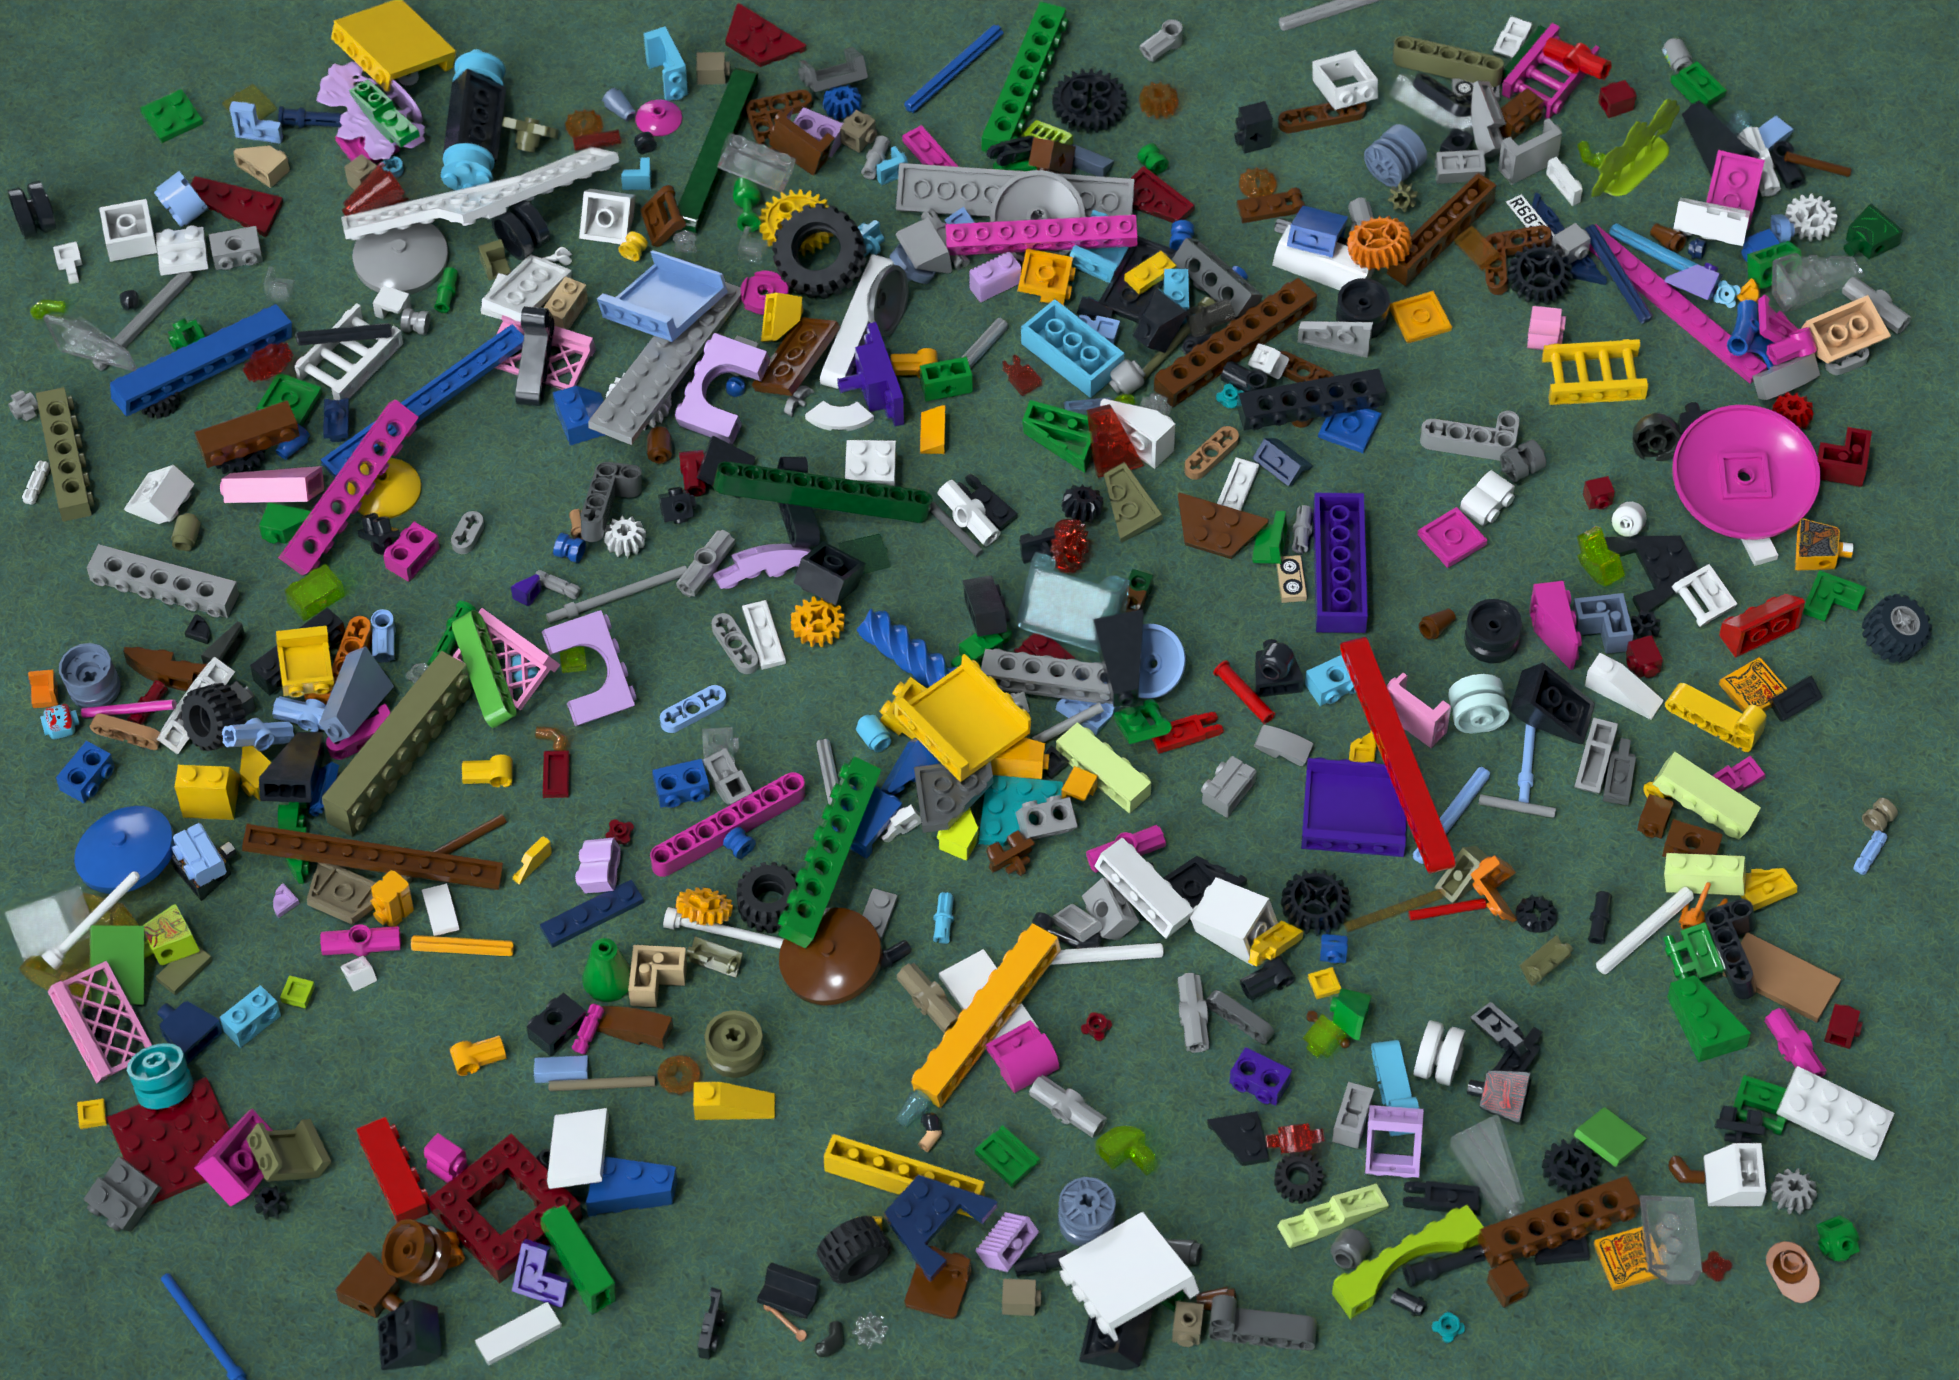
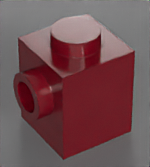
M1622 80L1600 88L1598 103L1609 119L1632 111L1637 96L1634 88H1630L1627 81Z
M1652 635L1628 642L1626 664L1630 671H1634L1636 677L1641 678L1645 676L1650 678L1661 671L1663 658Z
M1834 1004L1824 1042L1850 1049L1853 1036L1859 1037L1863 1022L1858 1021L1860 1011L1848 1005Z

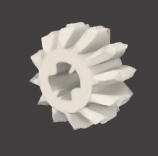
M621 516L620 521L612 519L611 525H606L604 542L609 552L615 551L617 557L625 553L628 558L630 552L638 555L639 548H644L646 531L642 527L641 522H635L632 516L628 520Z

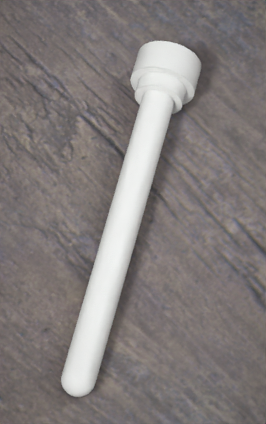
M135 871L130 873L57 948L54 946L51 950L48 949L42 955L43 959L57 971L64 964L63 960L66 958L64 955L90 930V926L95 925L140 879L139 873Z
M670 907L666 910L663 923L664 928L674 930L675 927L680 928V926L779 949L784 940L713 923V926L708 923L706 925H699L697 921L689 922L690 918H682V914L676 912L677 909Z

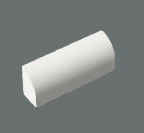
M1288 225L1273 260V266L1337 290H1340L1348 281L1357 278L1370 279L1375 271V268L1369 271L1367 267L1361 268L1359 264H1354V261L1349 256L1348 246L1336 243L1335 253L1332 258L1287 247L1291 225Z

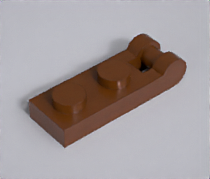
M1291 188L1288 192L1237 200V208L1242 223L1298 214L1301 207L1305 206V203L1301 200V190L1299 188Z

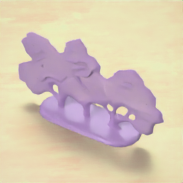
M350 62L344 66L333 64L328 69L329 75L321 79V90L318 92L317 101L328 106H346L348 108V111L341 115L340 123L342 127L338 129L337 137L352 140L364 136L366 137L364 149L371 159L391 158L395 151V145L398 144L395 142L391 144L378 131L349 93V90L355 87L354 82H364L369 79L375 85L377 84L373 78L363 77L361 74L363 69L356 62ZM355 75L360 77L359 79H353ZM392 80L390 91L386 92L387 96L393 99L402 109L399 112L405 118L408 115L416 122L412 124L418 128L420 137L403 146L413 148L424 141L422 135L424 134L425 126L420 124L423 122V117L410 95L395 80Z

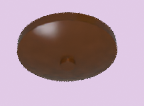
M826 908L815 936L806 949L784 938L779 952V967L784 981L796 996L812 1004L836 1005L857 997L871 985L882 964V944L872 923L860 913L845 908Z

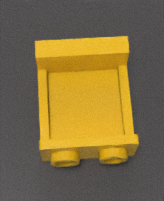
M327 626L276 631L283 696L301 697L309 693L322 695L332 691L334 676L332 674L328 646Z

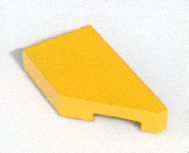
M1372 731L1351 743L1350 761L1374 762L1376 741Z
M541 837L525 852L521 860L524 865L513 876V880L519 885L552 854L551 844L547 838Z

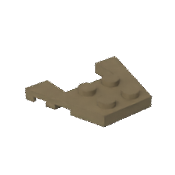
M318 863L308 893L307 905L349 924H354L375 909L371 904L373 899L371 887L376 882L337 865ZM400 875L409 884L413 881L411 876Z

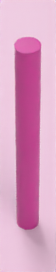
M175 699L88 707L81 709V716L89 718L94 717L96 714L110 716L176 709L177 704Z

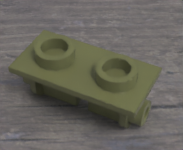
M1556 935L1519 966L1529 985L1532 987L1538 981H1541L1549 972L1569 958L1573 949L1568 943L1562 944Z
M694 937L693 945L688 947L686 956L689 957V962L737 977L743 953Z

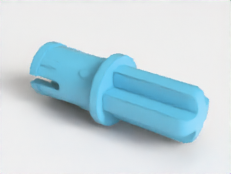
M949 892L939 894L937 913L934 915L935 932L933 941L938 942L939 938V943L944 944L950 942L951 923L954 921V916L952 915L954 898Z

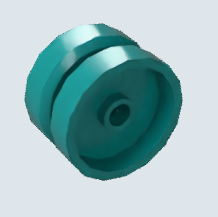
M162 1043L149 1046L135 1054L128 1062V1076L134 1086L133 1089L140 1105L145 1108L162 1109L170 1107L186 1098L193 1089L194 1081L187 1067L181 1048L174 1044Z

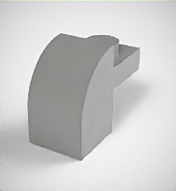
M727 748L702 759L713 780V786L727 805L753 793L742 770H737Z

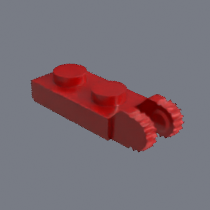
M1209 712L1170 722L1172 729L1168 734L1151 739L1158 754L1205 740L1206 738L1219 736L1224 730L1220 724L1203 728V726L1214 723L1218 719L1216 712Z

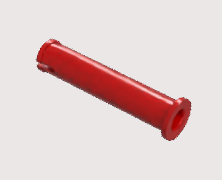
M1228 660L1221 662L1214 669L1213 674L1215 677L1219 676L1263 724L1268 723L1275 717V712L1230 667Z

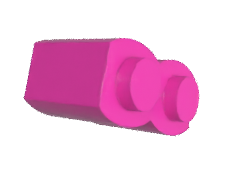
M439 1133L425 1146L424 1157L427 1159V1170L446 1183L469 1167L466 1152Z

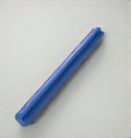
M999 25L990 27L904 103L906 110L912 113L918 110L1003 35L1001 27Z

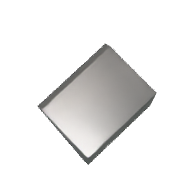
M929 218L910 225L895 234L916 269L950 273L952 271L949 251Z

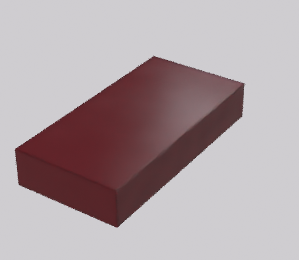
M569 750L544 751L543 798H569Z

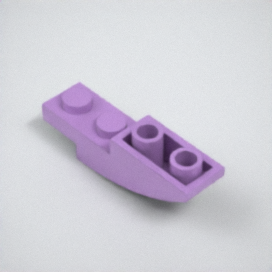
M791 544L757 546L731 555L735 564L714 573L713 577L721 589L732 588L739 583L738 581L745 578L757 577L761 574L762 570L769 577H779L785 574L787 569L794 566L799 567L801 558L811 550L809 547H792Z

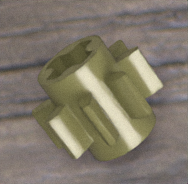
M1400 181L1398 188L1395 186L1391 187L1390 192L1394 195L1389 196L1388 201H1393L1395 205L1394 210L1402 208L1406 212L1408 205L1415 206L1416 201L1412 198L1417 197L1418 192H1413L1411 188L1412 183L1404 185Z

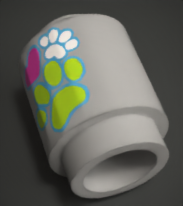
M1673 38L1664 44L1662 52L1671 69L1675 70L1676 73L1692 64V57L1683 40Z

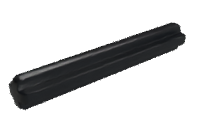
M390 323L299 331L296 332L297 345L304 346L388 338L392 336V328Z

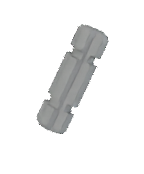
M541 570L535 573L540 576L541 586L545 585L546 588L563 595L565 594L572 599H577L581 591L579 586L572 583L569 584L568 581L551 574L549 575Z

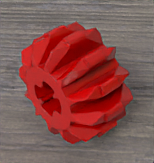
M1787 391L1784 397L1779 396L1772 407V411L1786 417L1800 430L1801 428L1807 429L1814 415L1812 403L1807 402V396L1799 397L1798 392L1795 395H1791Z

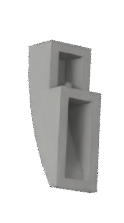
M1476 81L1473 85L1471 109L1475 142L1478 150L1484 151V157H1493L1501 152L1503 138L1499 127L1505 125L1506 122L1490 82Z
M1815 353L1772 366L1770 370L1758 373L1752 377L1758 399L1768 400L1808 383L1820 376Z
M1593 718L1574 788L1596 794L1600 793L1618 728L1617 723Z

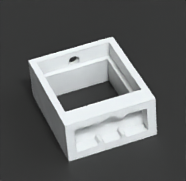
M1355 50L1312 61L1313 82L1335 110L1378 98V79ZM1353 75L1358 80L1357 83L1338 88L1332 83V81Z

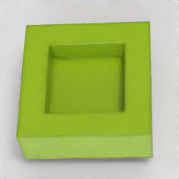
M289 975L280 996L281 1002L306 1009L315 988L314 982Z

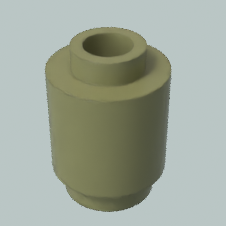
M185 513L177 517L171 537L172 546L175 549L190 551L195 546L201 527V522L195 515Z

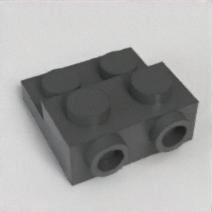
M118 1156L104 1178L98 1177L83 1200L89 1204L87 1209L98 1217L103 1214L108 1218L106 1224L118 1232L121 1229L131 1232L162 1187L127 1160Z

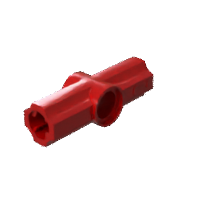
M1550 37L1543 48L1544 56L1561 62L1565 69L1573 74L1582 71L1598 79L1605 80L1612 68L1611 61L1592 54L1590 48L1582 43H1577L1573 46L1557 38Z

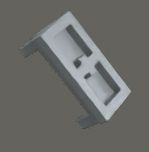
M1484 151L1437 152L1435 168H1437L1436 184L1469 182L1477 173L1484 176L1486 172Z

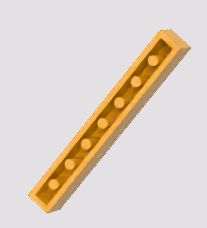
M1033 923L1020 934L1018 943L1012 950L1007 951L998 969H994L991 972L988 982L975 993L969 1007L961 1011L956 1024L952 1029L950 1028L945 1032L942 1042L929 1053L923 1067L915 1071L911 1081L915 1094L939 1108L944 1105L986 1050V1044L995 1038L1059 954L1061 948L1057 936Z

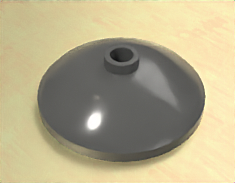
M891 264L882 269L874 279L867 294L869 322L877 323L881 336L893 334L905 314L908 301V280L904 269L899 265Z

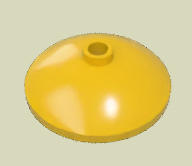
M389 458L387 463L390 465L383 475H377L373 481L376 483L373 490L368 495L364 494L360 499L362 505L358 512L364 516L370 513H377L378 517L386 516L391 519L409 511L416 504L421 493V481L416 470L405 461ZM366 464L361 465L360 471L364 475H368V466ZM348 483L347 491L349 494L354 495L355 487L352 483Z

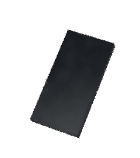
M1137 236V246L1129 248L1099 302L1113 309L1112 314L1137 323L1156 289L1162 288L1164 279L1139 295L1124 280L1125 273L1160 251L1172 260L1177 250Z

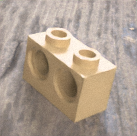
M566 276L563 278L544 306L553 315L555 326L569 330L588 302L586 284Z

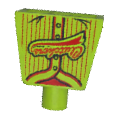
M176 904L143 925L144 935L147 939L144 941V958L154 954L159 964L165 965L200 951Z

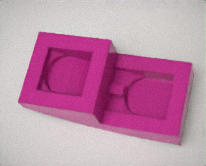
M1751 756L1732 768L1728 765L1712 775L1738 793L1766 778L1764 772Z

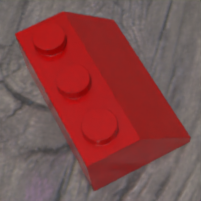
M1789 594L1772 597L1758 607L1753 606L1736 617H1728L1722 623L1719 636L1734 657H1739L1798 629L1805 601L1803 598Z

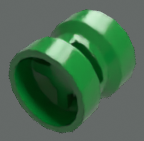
M1154 143L1145 145L1137 154L1139 162L1155 175L1164 172L1169 165L1168 159L1163 154H1160V149Z

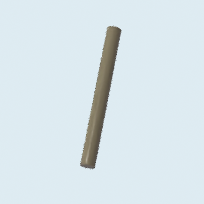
M655 1076L549 1081V1091L655 1086Z

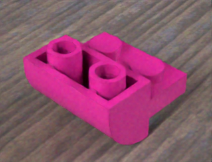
M1031 1020L986 1044V1050L999 1066L1001 1076L1014 1093L1031 1085L1038 1077L1042 1075L1047 1076L1059 1069L1058 1058L1051 1042L1045 1033L1041 1034Z

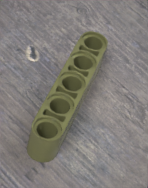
M1399 36L1394 40L1393 62L1397 66L1472 83L1488 81L1492 87H1497L1502 83L1504 62L1497 56L1409 36Z

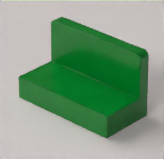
M1276 511L1274 524H1268L1265 529L1262 528L1257 533L1252 556L1253 563L1282 564L1288 533L1286 511Z

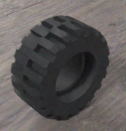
M816 203V207L811 208L808 204L802 206L803 211L799 213L795 209L790 213L792 217L789 220L786 218L780 223L782 229H777L774 235L776 242L772 243V250L775 254L773 260L778 268V272L790 288H794L801 295L805 293L808 298L816 299L818 295L822 299L830 297L829 294L834 293L836 296L842 294L841 289L845 286L848 289L854 285L852 283L854 277L859 279L862 274L860 267L865 266L866 259L864 254L866 253V245L863 242L864 238L859 228L843 210L839 211L837 207L832 205L825 207L823 203ZM828 232L834 234L841 244L840 253L835 262L822 270L805 269L798 259V252L802 243L815 233Z

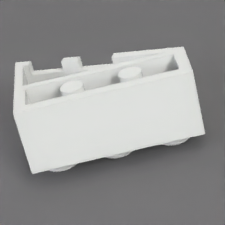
M1680 198L1673 229L1682 231L1683 235L1691 236L1696 234L1704 239H1716L1729 244L1743 246L1750 211Z

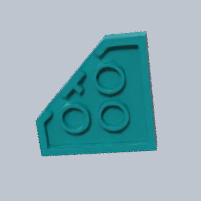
M993 775V784L985 791L979 844L992 845L999 842L1001 846L1007 845V837L1017 830L1020 831L1016 812L1022 808V804L1035 800L1037 804L1046 803L1047 798L1061 795L1063 782ZM1029 814L1030 823L1033 825L1038 824V818L1033 814Z

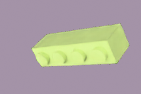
M1077 722L1056 741V750L1069 760V764L1073 768L1076 766L1098 775L1097 787L1128 813H1131L1151 795V781L1148 776L1134 769L1126 758L1118 756L1109 744L1102 743L1097 739L1089 728H1084Z
M1676 752L1665 761L1653 782V785L1659 788L1663 794L1673 797L1683 807L1693 810L1702 816L1706 822L1713 823L1722 829L1726 835L1738 840L1749 830L1761 808Z

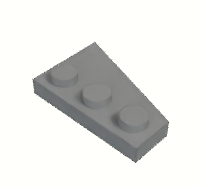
M1301 321L1298 331V343L1368 358L1373 322Z

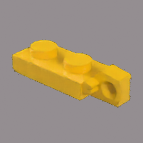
M1280 921L1254 939L1248 963L1257 967L1263 964L1266 958L1269 960L1276 958L1302 940L1304 931L1284 921Z

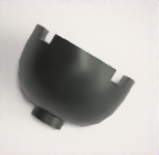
M1662 413L1648 414L1642 417L1634 426L1632 434L1634 451L1643 460H1645L1644 457H1657L1655 461H1666L1674 456L1681 434L1677 423L1671 417ZM1648 447H1649L1651 450L1658 451V452L1655 453V452L1649 451Z

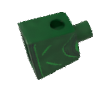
M1870 204L1848 227L1846 235L1848 243L1844 245V251L1850 257L1860 252L1867 259H1872L1900 245L1903 230L1873 204Z

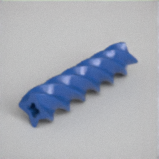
M871 608L865 620L857 628V632L865 641L875 645L884 656L893 659L902 670L911 673L925 687L929 688L957 668H947L942 654L928 653L924 640L910 639L906 626L891 625L890 616L886 611L874 612Z

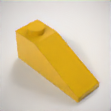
M694 1082L693 1107L695 1120L775 1119V1093L724 1082Z

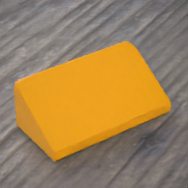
M945 405L921 412L920 454H944Z

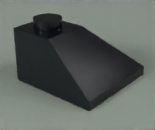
M1156 289L1133 329V337L1147 348L1166 353L1189 312L1163 291Z

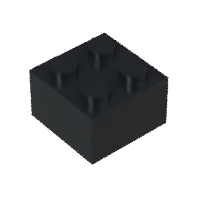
M823 541L801 558L793 583L800 586L804 591L821 597L825 602L837 605L857 589L866 563Z

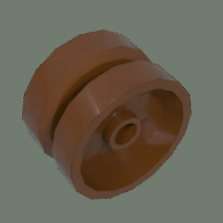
M412 1219L401 1220L392 1227L383 1243L381 1256L383 1267L389 1275L421 1286L432 1285L441 1278L447 1269L451 1255L450 1240L443 1230Z

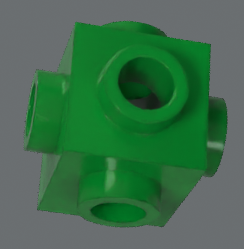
M183 318L173 323L174 328L168 331L170 336L168 340L174 350L186 347L205 337V332L196 319L186 321ZM182 332L186 334V336H187L186 340H185V338H184Z
M1839 1215L1816 1225L1820 1237L1818 1246L1824 1255L1835 1261H1845L1851 1255L1860 1252L1857 1243L1859 1241L1858 1232L1848 1219Z

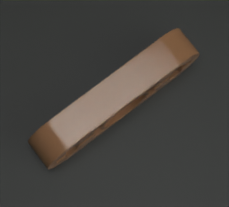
M1230 426L1220 428L1186 459L1184 467L1186 476L1194 480L1204 477L1238 445V431ZM1223 436L1226 437V438H1228L1229 436H1231V437H1232V440L1226 439V440L1223 442ZM1212 449L1217 451L1218 455L1209 457L1205 452ZM1200 464V469H1191V466L1196 467Z
M96 714L90 724V729L101 736L119 741L127 740V743L151 750H157L160 744L156 740L160 732L151 727L105 714Z

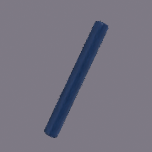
M1594 224L1587 226L1585 231H1587L1591 238L1590 244L1636 317L1642 324L1649 322L1653 317L1652 313L1597 226Z

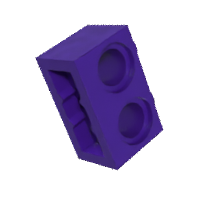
M1245 1047L1230 1071L1229 1083L1240 1092L1247 1091L1255 1095L1264 1104L1271 1103L1276 1106L1291 1082L1292 1070ZM1244 1071H1250V1072H1252L1253 1074H1251V1075H1245V1074H1243L1242 1072H1244ZM1266 1083H1274L1276 1086L1270 1087Z

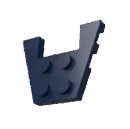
M917 1175L884 1212V1218L902 1244L904 1243L916 1264H919L924 1271L926 1278L931 1282L946 1266V1259L928 1247L929 1242L959 1209H962L983 1224L998 1207V1202Z

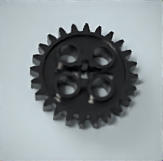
M1090 68L1089 73H1085L1084 69H1081L1080 74L1072 71V77L1064 75V82L1058 81V87H1054V94L1052 95L1053 111H1056V118L1061 117L1062 124L1068 122L1069 129L1077 126V132L1085 128L1086 133H1089L1090 129L1094 128L1095 132L1098 133L1099 127L1108 130V124L1115 126L1116 120H1122V114L1126 113L1127 91L1123 90V84H1118L1117 77L1111 79V73H1107L1104 76L1101 69L1097 74L1094 73L1093 68ZM1092 86L1091 115L1088 116V87Z

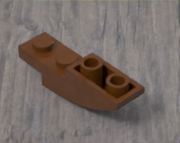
M124 647L123 650L126 663L136 672L153 682L157 680L165 684L166 687L181 691H187L208 664L191 663L186 660L176 661L174 652L164 649L149 650L142 647Z

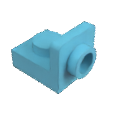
M896 146L891 148L890 160H885L876 165L877 180L881 186L898 179L899 163H908L905 154L900 153Z

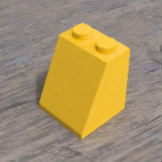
M178 765L174 787L183 818L234 820L240 774L230 767Z

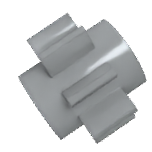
M20 390L11 395L13 401L8 403L16 419L22 417L23 420L28 421L36 416L34 410L38 409V403L31 392L25 394L24 391Z

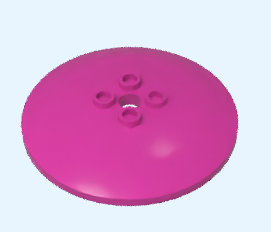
M1730 405L1714 409L1702 415L1684 431L1676 446L1673 457V481L1677 494L1686 509L1709 529L1737 539H1765L1788 531L1797 525L1800 519H1803L1809 512L1816 499L1820 485L1818 458L1806 435L1786 417L1758 406ZM1747 473L1751 480L1742 481L1739 479L1738 474Z

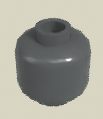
M1356 1229L1342 1230L1331 1246V1254L1335 1263L1345 1269L1357 1268L1370 1252L1368 1238L1363 1232Z

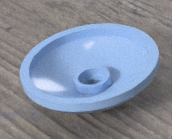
M1143 624L1139 698L1154 699L1167 694L1179 683L1185 670L1186 655L1182 642L1171 630L1157 624ZM1157 660V666L1151 668L1152 661Z

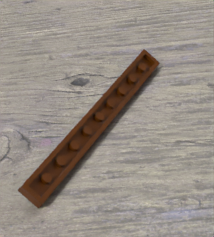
M252 824L246 825L242 844V851L384 873L392 870L404 876L499 890L503 868L502 862Z

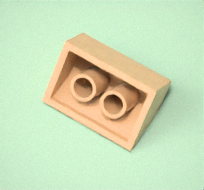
M1868 295L1809 319L1802 326V328L1810 327L1817 347L1815 356L1827 364L1888 339L1891 336Z

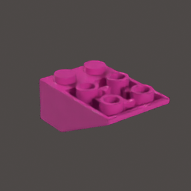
M1563 581L1534 584L1529 609L1534 632L1570 670H1574L1575 660H1579L1578 647L1581 646L1582 642L1580 632L1575 630V611H1571L1569 606L1571 605L1570 591L1565 590Z

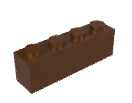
M284 401L196 431L195 437L206 467L209 468L221 465L235 458L244 457L259 450L268 449L282 442L291 441L294 438L300 437L291 407L288 401Z

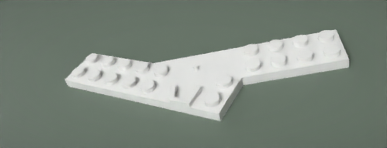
M590 147L520 176L344 216L341 219L346 239L359 240L364 238L366 234L374 233L375 235H380L388 232V229L396 227L398 229H406L411 227V224L421 222V224L431 223L435 218L459 222L462 225H471L480 217L493 218L507 212L506 207L523 200L531 201L535 195L551 193L554 191L553 188L571 185L575 179L588 178L592 176V172L608 170L612 164L619 162L618 154Z

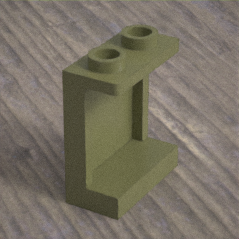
M311 1119L301 1120L297 1127L292 1130L267 1131L263 1123H257L246 1138L266 1181L318 1178L331 1163Z

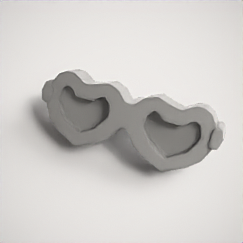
M804 385L798 387L794 395L788 398L784 412L792 416V412L798 404L805 407L806 402L802 400L811 393H814V390Z

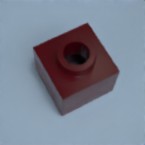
M1609 476L1585 481L1583 496L1589 510L1595 508L1605 509L1613 504L1615 491Z

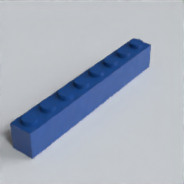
M276 304L262 309L248 318H243L231 326L222 328L218 332L203 337L197 342L182 347L165 357H160L144 367H139L125 376L116 378L110 382L111 399L126 417L170 395H174L177 391L180 392L285 342L292 337V322Z

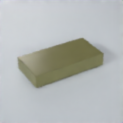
M199 947V952L168 964L156 976V979L176 996L212 961V957Z

